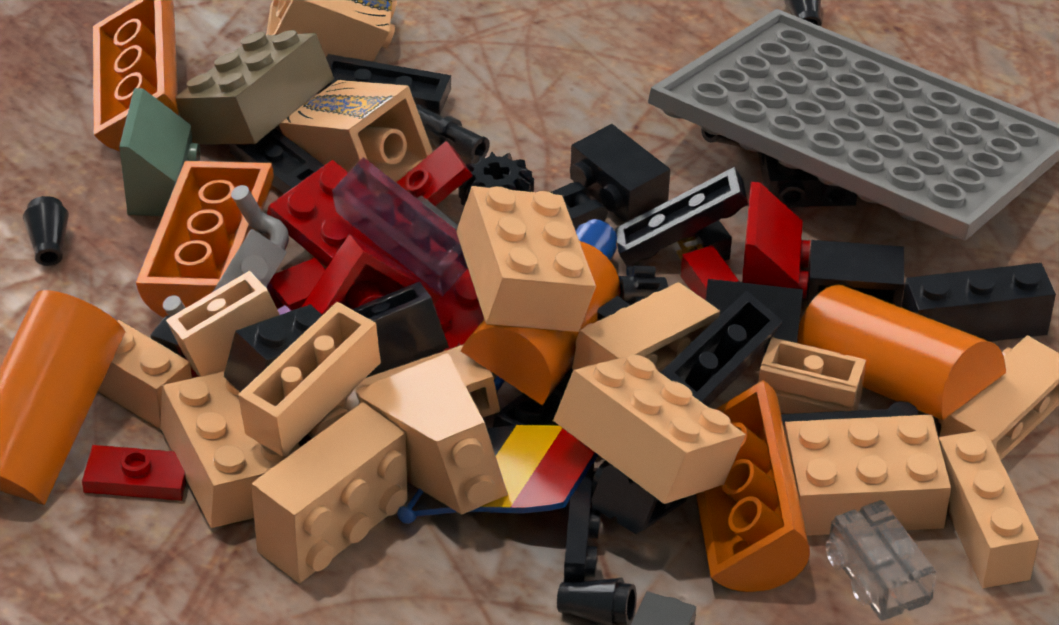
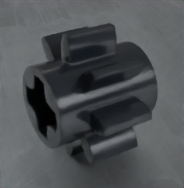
M655 266L627 267V276H619L621 286L620 298L632 305L649 297L654 292L667 288V280L665 277H655Z

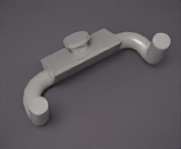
M240 185L234 188L231 197L249 225L259 232L269 235L270 240L251 229L213 292L248 271H251L267 287L287 253L285 250L289 237L285 225L279 219L265 214L260 209L248 187ZM176 295L169 296L163 302V308L170 317L186 308L181 299Z

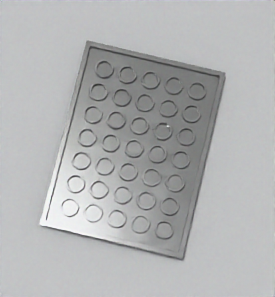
M775 9L652 86L648 99V104L662 109L670 117L688 120L701 126L702 130L709 134L725 136L738 142L746 150L764 153L778 159L779 163L785 167L801 169L817 176L819 181L824 184L840 186L856 193L860 199L866 202L879 203L898 211V214L905 219L921 221L939 229V232L946 237L962 239L964 241L1059 161L1058 123L779 9Z

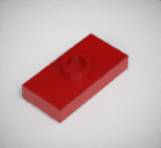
M445 141L380 195L379 198L397 212L408 195L417 199L423 196L436 206L473 175L455 149Z
M92 445L82 478L83 493L182 501L187 482L185 471L175 451Z

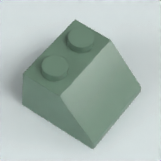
M134 88L119 146L127 215L163 216L184 162L200 161L199 143L192 142L191 125L143 88Z

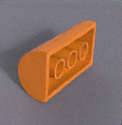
M135 0L93 26L94 136L104 145L116 151H120L119 146L134 88H143L179 116L176 101L178 82L175 11L172 0Z
M184 162L136 281L142 300L152 311L165 318L168 314L163 308V302L169 296H178L187 308L213 292L251 229L256 230L245 220L231 197V193L237 186H247L263 211L274 179L272 163Z
M579 241L596 284L595 291L580 327L581 330L588 324L599 321L598 309L616 296L620 297L621 286L619 276L611 261L597 248ZM484 319L465 342L460 352L543 405L573 366L576 339L579 332L486 324Z
M834 285L820 292L807 307L799 324L797 343L840 353L841 355L866 359L863 379L864 388L897 402L911 403L917 410L933 415L941 420L947 418L1006 373L1003 353L996 344L843 285Z
M51 290L36 292L0 366V491L45 505L126 332L121 324L112 316L77 297Z
M762 380L716 408V410L727 415L730 423L746 435L724 485L696 494L710 576L720 585L742 592L765 591L788 583L803 571L810 556L809 543L778 398L773 388Z

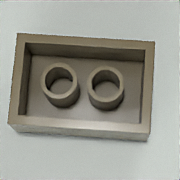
M295 30L285 31L278 35H266L265 32L250 34L241 40L242 46L234 52L217 58L214 61L215 66L211 70L190 79L187 82L188 87L176 96V101L181 118L191 125L192 142L199 144H255L333 81V74L317 34H297Z

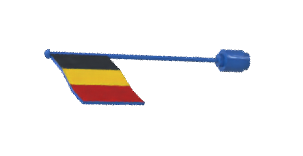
M592 219L577 227L575 231L579 241L592 245L609 260L612 259L617 249V235L609 224L601 220ZM496 376L494 379L496 393L505 382L499 376ZM511 425L487 428L508 495L469 512L532 513L565 508L598 457V454L561 426ZM418 489L408 505L398 509V518L401 522L410 524L416 520V516L454 513L456 511L423 492V490Z

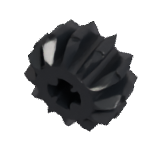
M491 151L489 157L474 156L473 162L466 164L473 176L458 187L461 205L465 206L472 186L486 188L499 186L509 190L534 192V178L532 177V171L526 168L525 160H512L510 153L502 157L496 156Z

